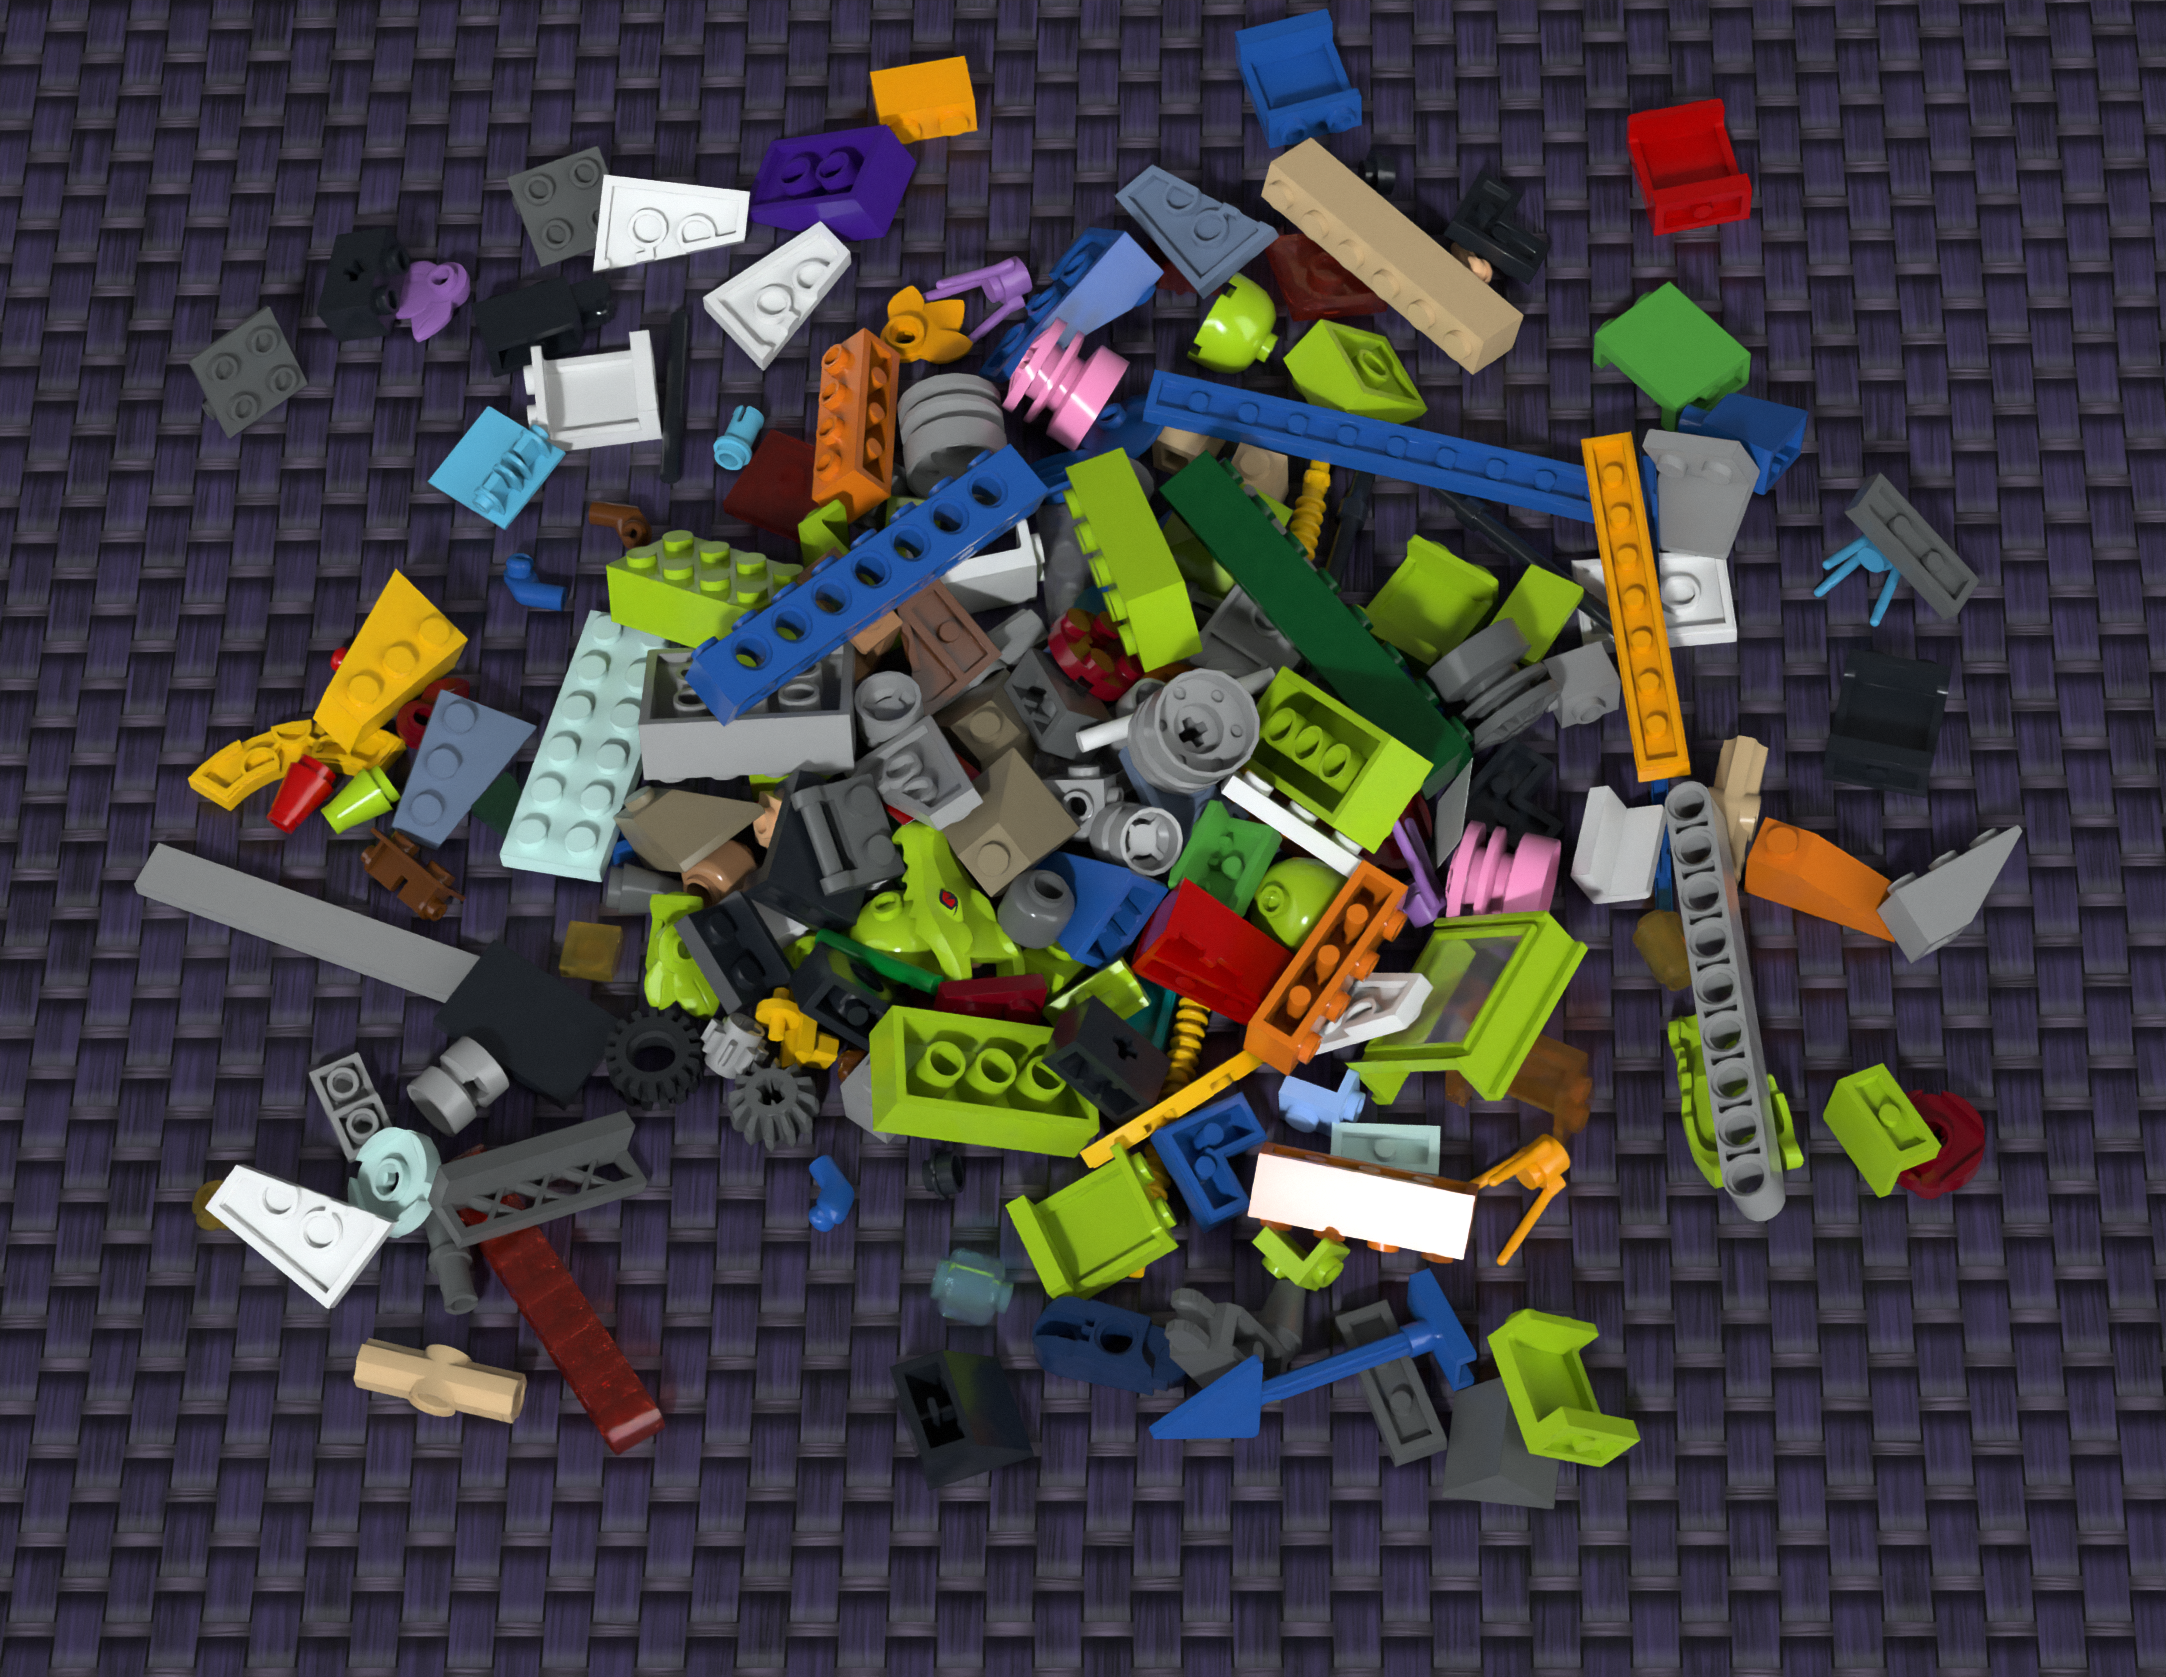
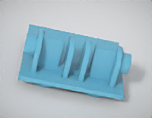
M488 406L428 482L506 530L566 453L546 441L549 435L539 426L533 424L528 430Z

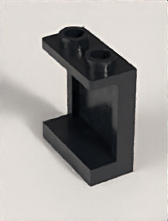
M1849 649L1832 733L1829 734L1826 747L1823 779L1926 798L1946 707L1952 669L1927 659L1911 660L1889 656L1878 650L1862 651Z
M799 770L776 783L773 794L782 799V803L763 867L747 875L741 894L817 933L821 929L826 928L840 934L857 924L867 886L825 896L820 880L824 879L801 811L795 812L790 795L812 786L827 785V781L816 773ZM821 805L822 810H823V813H824V816H825V819H826V822H827V824H828V827H829V830H830V833H831V836H832V838H833V841H834V844H835L837 853H838V855H839V858H840L842 867H843L844 871H846V868H845V865H844L842 856H841V854H840V851H839L837 842H836V840H835V837H834V834H833L831 825H830V823H829V820H828L826 811H825V809H824V806Z

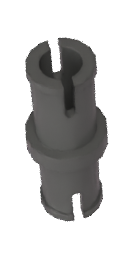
M431 1210L423 1222L431 1253L428 1256L431 1273L438 1276L445 1311L453 1315L468 1313L478 1305V1297L475 1293L469 1267L472 1264L469 1247L466 1246L458 1249L434 1210Z

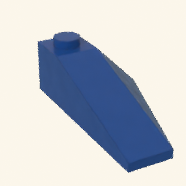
M1088 227L1048 273L1054 280L1051 287L1042 294L1033 295L1026 304L1025 308L1028 310L1029 318L1025 323H1019L1007 331L978 374L988 381L1006 382L1012 376L1035 337L1052 326L1057 317L1068 323L1056 342L1065 348L1070 344L1078 330L1087 335L1131 310L1134 306L1138 307L1144 304L1156 291L1157 286L1155 283L1164 274V271L1126 231Z

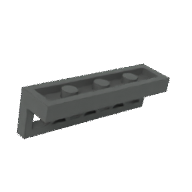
M623 1110L438 1166L427 1201L457 1248L460 1249L644 1192L648 1181L627 1151L635 1124L627 1112ZM615 1163L624 1179L612 1182L592 1174L595 1168ZM559 1179L581 1186L580 1193L566 1196L546 1188L549 1182ZM515 1193L532 1199L535 1203L532 1208L521 1211L501 1204L500 1201L503 1196ZM470 1208L487 1214L488 1218L486 1222L466 1228L456 1211Z

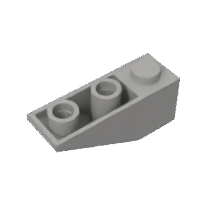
M2019 825L1999 834L1996 828H1992L1969 844L1972 850L1961 856L1955 850L1949 851L1928 866L1931 872L1920 878H1917L1915 873L1911 872L1887 888L1891 896L1876 911L1910 963L1950 943L1972 922L2022 833Z

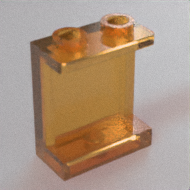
M1469 1004L1449 1042L1462 1041L1478 1014L1479 1007ZM1539 1034L1505 1093L1554 1114L1553 1138L1563 1147L1572 1132L1576 1134L1581 1133L1590 1115L1591 1104L1586 1103V1099L1591 1090L1593 1078L1587 1076L1588 1053ZM1446 1070L1445 1100L1465 1108L1475 1088L1458 1070Z

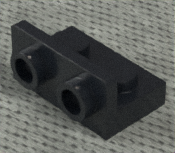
M743 889L733 891L714 906L687 914L673 925L728 1015L753 1007L762 1000L770 998L774 993V989L783 988L789 984L788 979L795 972L752 900L741 894Z

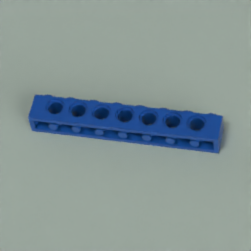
M1009 443L995 454L990 449L985 450L966 467L968 472L957 480L952 475L945 477L929 491L928 496L930 498L919 506H916L913 501L907 503L889 519L891 525L879 533L874 528H871L859 536L851 544L850 549L852 551L841 559H838L835 555L826 558L814 568L810 574L813 578L800 587L796 582L788 584L772 598L771 603L773 605L759 614L756 609L750 610L732 625L731 630L733 632L720 641L716 636H713L699 645L691 654L693 662L684 679L722 726L728 725L1035 513L1049 490L1014 447ZM973 494L985 497L991 505L979 503L973 497ZM934 521L945 522L953 532L941 530ZM895 547H903L909 550L914 558L909 559L901 556ZM860 573L869 576L875 585L862 583L856 574ZM823 600L830 603L836 612L830 613L822 610L816 601ZM783 627L789 629L796 636V640L783 638L776 628ZM736 655L750 657L757 667L742 665L736 658Z

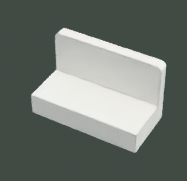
M1609 786L1590 788L1570 876L1593 904L1638 900L1650 897L1667 822L1663 805L1627 809Z

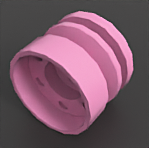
M1057 317L1052 326L1035 337L1010 377L1007 398L1001 407L1012 413L1025 394L1033 399L1034 402L1024 416L1023 421L1028 424L1031 423L1044 408L1052 411L1053 416L1048 425L1046 435L1074 452L1110 397L1130 362L1103 345L1096 349L1087 361L1079 358L1077 355L1085 334L1078 330L1067 349L1060 346L1056 342L1068 323Z
M1471 820L1466 828L1462 842L1456 848L1451 861L1445 891L1447 899L1446 918L1469 916L1470 910H1473V916L1547 910L1549 913L1561 855L1560 840L1526 832L1521 838L1515 854L1507 853L1508 839L1505 827L1497 826L1495 828L1488 848H1485L1486 825L1485 823ZM1523 935L1500 938L1503 942L1518 945Z

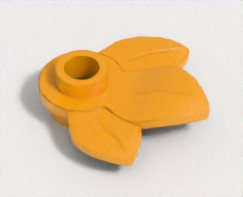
M912 285L898 292L890 300L887 307L889 322L883 328L880 339L900 354L899 363H910L920 358L935 364L950 363L961 359L973 348V342L963 334L958 333L964 320L965 304L963 300H942L925 303L920 292ZM901 340L912 341L911 343L907 344L898 343Z

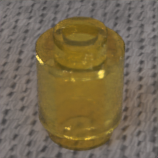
M1659 909L1642 917L1637 923L1638 929L1635 931L1632 940L1656 981L1660 984H1665L1669 991H1679L1692 985L1683 923L1680 915L1674 911L1665 912Z

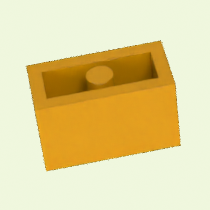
M965 56L870 72L878 126L887 124L902 144H910L915 141L942 136H957L965 132L978 130L975 99Z

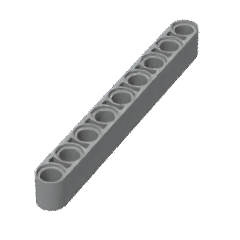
M1687 781L1676 785L1669 792L1665 800V813L1722 1181L1726 1191L1744 1216L1754 1221H1766L1775 1217L1782 1210L1786 1191L1726 820L1709 790L1702 783ZM1701 811L1697 816L1689 818L1694 813ZM1708 856L1704 861L1696 863L1701 858ZM1716 901L1711 907L1703 909L1708 903ZM1724 947L1719 953L1710 955L1715 949ZM1731 993L1727 999L1717 1002L1722 995ZM1739 1039L1733 1047L1724 1049L1729 1042ZM1747 1086L1741 1094L1731 1097L1737 1089ZM1755 1134L1749 1142L1739 1145L1745 1136ZM1763 1182L1756 1191L1746 1193L1753 1184Z

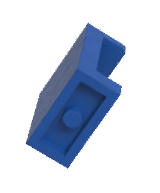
M1327 8L1235 32L1236 64L1269 149L1283 145H1294L1310 137L1314 138L1329 133H1340L1352 127L1362 125V97L1359 89H1352L1333 43V22Z

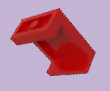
M1721 98L1706 101L1696 100L1688 104L1663 109H1648L1627 117L1626 148L1654 236L1750 218L1752 186L1748 174H1740L1724 126L1725 107Z

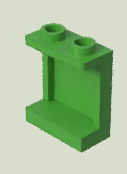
M1670 281L1655 292L1650 291L1643 294L1630 310L1617 319L1611 318L1604 322L1595 334L1594 363L1602 369L1612 362L1662 407L1661 426L1669 432L1679 433V420L1684 408L1688 404L1711 411L1727 394L1736 393L1749 383L1751 353Z

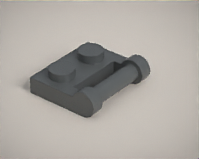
M871 773L823 786H812L790 795L795 812L801 811L824 879L820 880L825 896L893 879L906 872L897 845L891 841L893 834ZM821 805L824 806V809H825V811H826V814H827L829 823H830V825H831V828H832V831H833L835 840H836V842H837V845H838L840 854H841V856H842V859H843V862H844L846 871H844V869H843V867H842V864H841L839 855H838V853H837V850H836V847H835L833 838H832V836H831V833H830L828 824H827V822H826V819H825V816H824V813H823V810H822Z

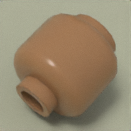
M732 839L728 840L686 873H681L683 892L701 897L705 908L718 904L733 891L743 889L747 875L758 870V865L752 851L743 843Z

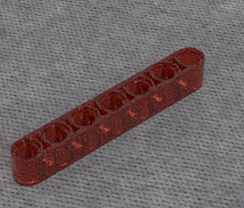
M478 1143L441 1165L488 1150L482 1143ZM515 1193L503 1196L500 1201L501 1204L521 1211L526 1209ZM470 1208L456 1211L466 1228L486 1222L488 1218L487 1214ZM537 1225L476 1243L595 1427L616 1456L665 1429L663 1418L654 1401Z

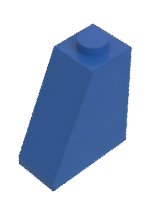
M1056 850L1033 869L1054 872L1069 886L1075 899V910L1058 942L1073 960L1102 970L1124 955L1169 891L1165 883L1131 869Z

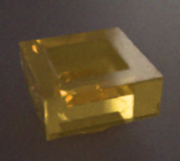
M570 921L559 963L561 976L613 982L624 938L621 926Z

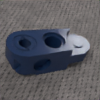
M1064 1296L1049 1303L1033 1326L1032 1344L1036 1360L1045 1371L1056 1376L1151 1396L1154 1395V1389L1168 1392L1169 1388L1181 1387L1191 1380V1377L1169 1357L1170 1345L1169 1339H1166V1336H1164L1165 1328L1152 1325V1320L1149 1316L1092 1299L1087 1301L1074 1296ZM1116 1343L1129 1346L1127 1350L1120 1353H1112L1106 1350L1107 1347Z

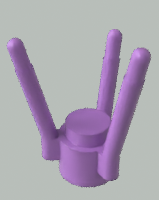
M1013 256L992 266L939 280L936 283L937 289L921 295L925 303H930L982 286L985 295L992 303L998 301L1003 303V306L967 336L974 344L1010 313L1025 307L1022 295L1032 290V282L1024 263L1017 256Z
M1407 818L1404 822L1410 838L1409 841L1398 819L1394 824L1392 832L1413 875L1412 878L1403 883L1409 887L1403 912L1408 914V918L1414 928H1419L1433 922L1436 918L1446 913L1447 899L1443 894L1445 890L1435 875L1415 821L1412 818Z

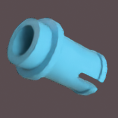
M744 406L736 407L724 436L717 438L713 445L715 460L726 469L739 470L742 466L747 465L752 458L751 446L765 421L762 413L751 406L747 407L743 418Z

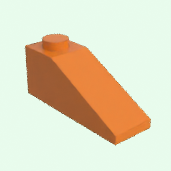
M1765 817L1747 858L1744 892L1895 942L1891 932L1876 911L1891 896L1887 888L1893 883L1892 881L1816 833Z

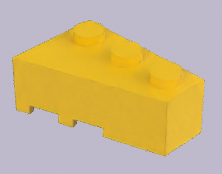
M395 569L328 685L313 719L350 754L395 717L402 706L410 701H414L423 694L429 684L440 680L452 670L468 639Z

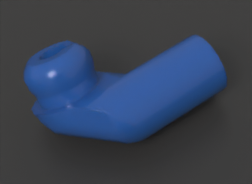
M515 553L509 556L506 560L507 569L504 570L503 577L514 599L525 606L563 612L567 603V587L541 583L535 571L532 570L534 561L529 555Z

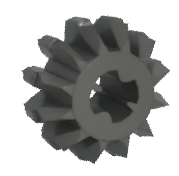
M776 1057L772 1061L770 1068L762 1069L759 1064L753 1061L750 1068L752 1076L736 1074V1080L734 1081L736 1091L729 1092L727 1098L728 1108L732 1112L730 1116L732 1127L736 1132H744L745 1141L749 1143L750 1147L764 1139L766 1148L771 1153L777 1141L784 1140L789 1146L794 1148L796 1143L795 1133L810 1135L813 1128L812 1118L818 1117L820 1107L818 1099L815 1098V1083L811 1077H803L802 1069L797 1063L782 1070L781 1062Z

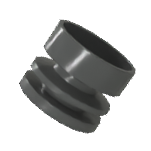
M1513 618L1498 621L1472 636L1438 661L1423 677V680L1439 698L1440 702L1438 704L1441 708H1448L1463 701L1467 703L1468 706L1457 717L1466 729L1481 723L1471 733L1473 740L1468 745L1472 753H1478L1494 744L1506 742L1523 732L1543 715L1544 711L1563 691L1556 680H1549L1532 688L1548 670L1544 663L1539 662L1521 670L1518 668L1517 664L1530 651L1532 645Z

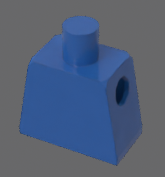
M1730 393L1712 411L1688 404L1681 414L1678 432L1739 441L1760 470L1753 492L1765 495L1800 456L1808 411L1737 393Z

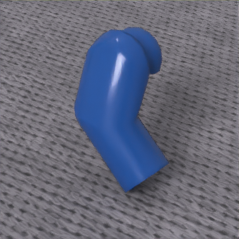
M823 1155L813 1161L809 1167V1172L821 1188V1192L816 1200L817 1205L809 1210L808 1218L817 1230L829 1232L835 1224H842L847 1218L854 1202V1191L832 1156Z

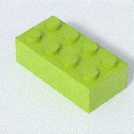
M1121 447L1066 467L1065 470L1071 488L1062 491L1072 520L1080 518L1081 523L1073 526L1074 534L1082 554L1086 555L1091 552L1093 554V558L1087 561L1097 588L1107 586L1109 590L1102 593L1112 622L1122 620L1124 624L1117 627L1127 656L1137 654L1146 673L1203 652L1184 579L1124 448Z
M670 531L665 533L661 540L646 547L630 549L626 552V556L606 565L611 621L696 649L713 636H716L720 641L733 632L731 630L732 625L750 610L756 609L760 614L772 606V598L781 589L792 582L798 584L797 578L803 571V567L797 564H782L766 559V556L762 553H746L733 549L726 542H711L694 537L690 531ZM783 627L776 628L783 638L796 640V636L789 629ZM736 655L741 664L757 667L750 657Z
M1283 665L1256 705L1260 718L1259 741L1250 759L1243 766L1333 828L1375 854L1383 840L1393 830L1394 824L1414 794L1422 787L1424 779L1434 764Z
M892 1005L869 1033L873 1131L1075 1158L1100 1131L1098 1108L1041 1062L1054 1028Z

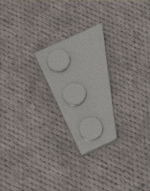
M931 714L855 762L854 770H843L848 779L871 773L881 801L937 831L942 830L951 823L963 820L970 814L972 809L983 803L982 798Z

